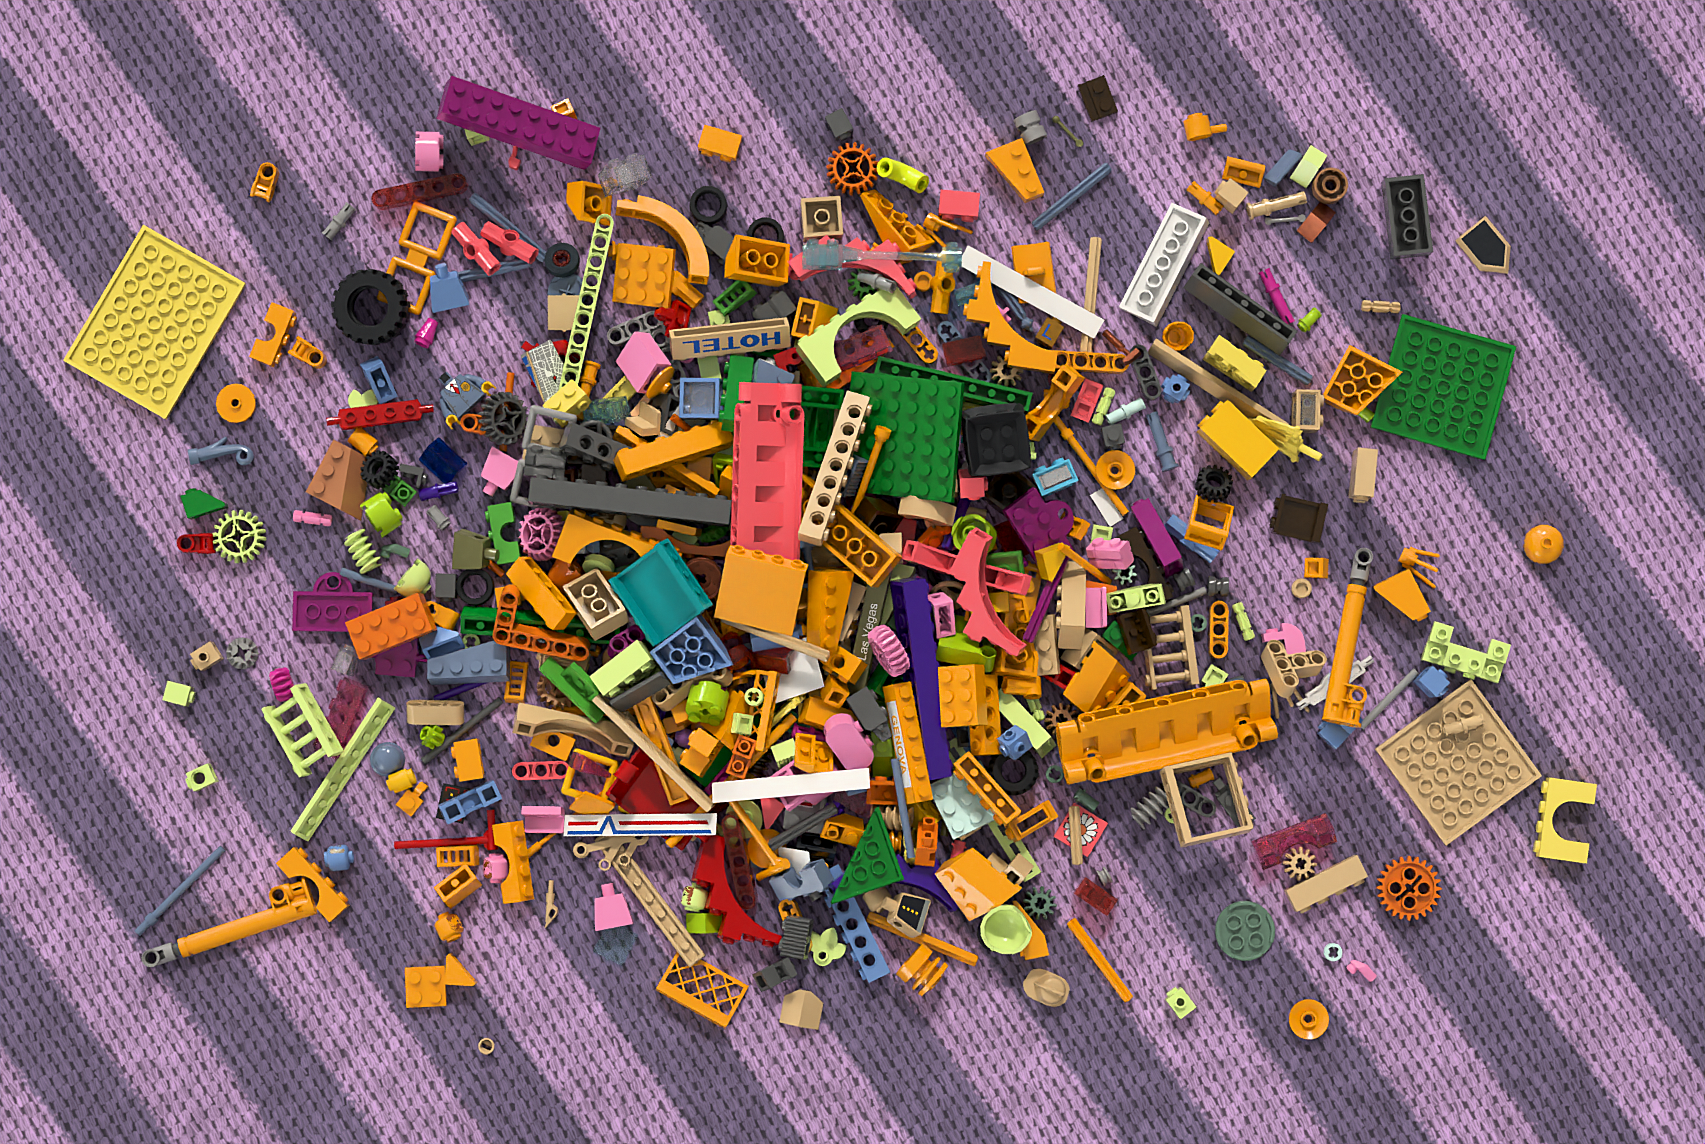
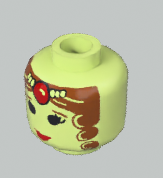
M692 882V886L684 887L681 904L685 906V910L700 913V910H703L709 892Z

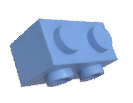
M1434 666L1426 667L1413 680L1429 698L1441 697L1449 689L1447 685L1450 683L1447 680V674L1441 669L1437 670Z

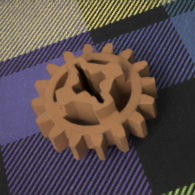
M540 676L539 682H537V696H540V702L546 701V707L550 706V704L553 705V710L557 706L564 710V705L570 708L572 701L548 678Z

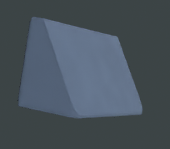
M1289 149L1265 175L1264 179L1273 187H1276L1300 160L1302 154Z

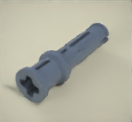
M1158 411L1152 412L1150 415L1147 414L1146 418L1158 449L1156 455L1159 456L1163 467L1161 469L1162 472L1179 467L1172 453L1174 450L1167 442Z

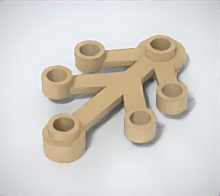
M606 836L609 839L591 844L579 842L574 846L573 852L576 857L585 858L589 855V852L611 847L605 858L599 862V868L607 871L611 868V862L622 844L630 842L626 852L618 858L620 865L627 866L637 846L647 843L649 836H643L639 840L635 836ZM580 846H583L585 849L583 854L578 853ZM623 856L628 858V862L625 864L621 862ZM603 861H607L609 863V866L606 869L602 867Z

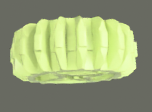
M233 510L231 513L232 517L227 513L224 514L226 521L221 518L218 519L222 525L221 527L218 525L214 526L219 532L213 533V536L218 537L217 540L213 541V544H220L215 550L217 552L223 550L220 556L224 558L228 555L227 561L231 562L234 558L235 563H239L241 557L243 563H247V556L251 560L255 559L252 554L253 552L257 555L261 554L257 548L265 547V545L260 544V540H267L266 537L261 536V534L266 533V530L259 529L263 526V522L256 523L258 517L254 516L251 518V512H247L244 517L243 510L239 511V515ZM239 521H247L253 530L244 531ZM233 523L232 533L224 537L226 529ZM239 531L241 534H245L244 537H241L240 542L237 539H233L238 536ZM254 537L253 544L246 550L247 540ZM235 542L240 553L232 552L225 543Z

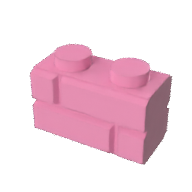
M1096 538L1086 548L1089 563L1097 569L1126 570L1134 561L1129 541H1121L1119 538L1112 540Z

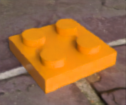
M445 966L405 967L406 1008L447 1006Z

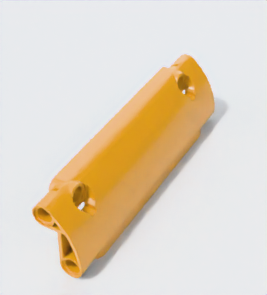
M1266 678L1248 683L1243 680H1235L1080 714L1076 722L1071 720L1056 724L1059 756L1068 785L1083 782L1086 779L1099 783L1162 769L1170 765L1230 752L1235 753L1254 748L1258 742L1261 743L1278 738L1277 727L1271 718L1270 687ZM1242 720H1245V721H1246L1245 724L1239 725V722H1240V721H1242ZM1094 753V757L1088 758V754Z

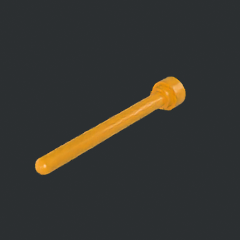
M877 425L875 428L874 438L876 441L851 509L852 514L865 496L883 442H886V439L890 437L891 430L886 427Z

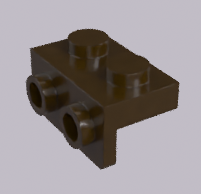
M1145 608L1116 617L1128 655L1157 646V637L1152 630L1150 616Z

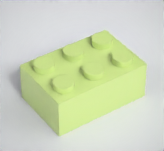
M636 640L589 677L603 696L613 698L624 693V689L629 685L634 686L637 684L643 674H649L654 671L658 663L650 654L651 650L647 644Z

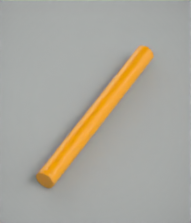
M1064 543L1058 545V550L1101 582L1108 585L1111 584V578Z

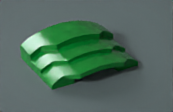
M802 386L801 408L804 411L803 466L821 467L832 435L834 410L841 409L843 404V389ZM793 409L790 411L791 419H793L795 415ZM780 410L776 411V417L780 418Z

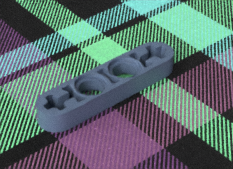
M949 321L941 322L937 328L938 336L969 376L973 379L979 377L976 371L972 374L971 370L976 369L980 364L982 367L978 370L982 374L986 373L985 382H990V371L956 327ZM942 326H950L949 332L952 336L955 333L957 334L949 343L947 339L950 337L946 333H941L943 330ZM959 340L964 344L961 351L953 349L952 344L954 341ZM967 356L975 358L976 363L974 366L969 367L965 365L964 360Z

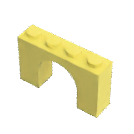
M1546 778L1542 782L1541 793H1544L1543 801L1539 802L1538 812L1541 813V819L1536 824V832L1539 834L1538 841L1535 840L1533 847L1536 857L1587 863L1589 844L1561 838L1553 828L1552 817L1556 808L1568 801L1594 804L1597 784L1556 778Z

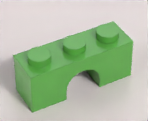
M507 502L488 506V511H485L487 523L491 524V530L488 531L491 542H494V548L500 552L497 565L515 563L519 557H522L520 544L518 541L507 542L502 537L503 528L508 524L516 523L513 503Z

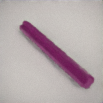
M1065 556L1053 582H1046L1023 635V640L1028 643H1033L1070 559L1068 556Z

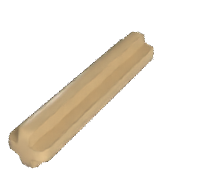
M1070 806L1069 824L1072 864L1081 865L1083 864L1080 808L1079 806Z

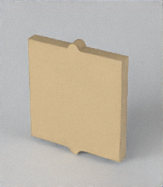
M565 293L562 295H548V330H562L563 332L572 330L579 295H566ZM581 315L577 319L579 324H581Z

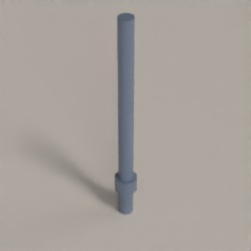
M219 846L157 909L150 912L134 931L141 936L151 925L154 926L159 921L158 918L226 850Z

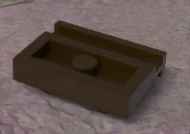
M1104 75L1077 85L1091 122L1118 113Z

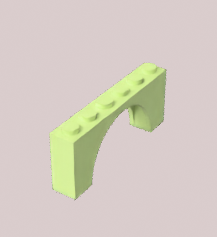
M896 287L893 293L877 289L878 292L873 295L871 293L866 295L858 305L852 304L843 315H835L826 326L820 325L813 331L814 334L809 337L805 335L798 340L796 352L822 387H826L841 375L842 371L837 364L834 354V340L837 333L846 324L857 319L874 318L889 323L902 335L919 325L921 321L920 316L898 287Z

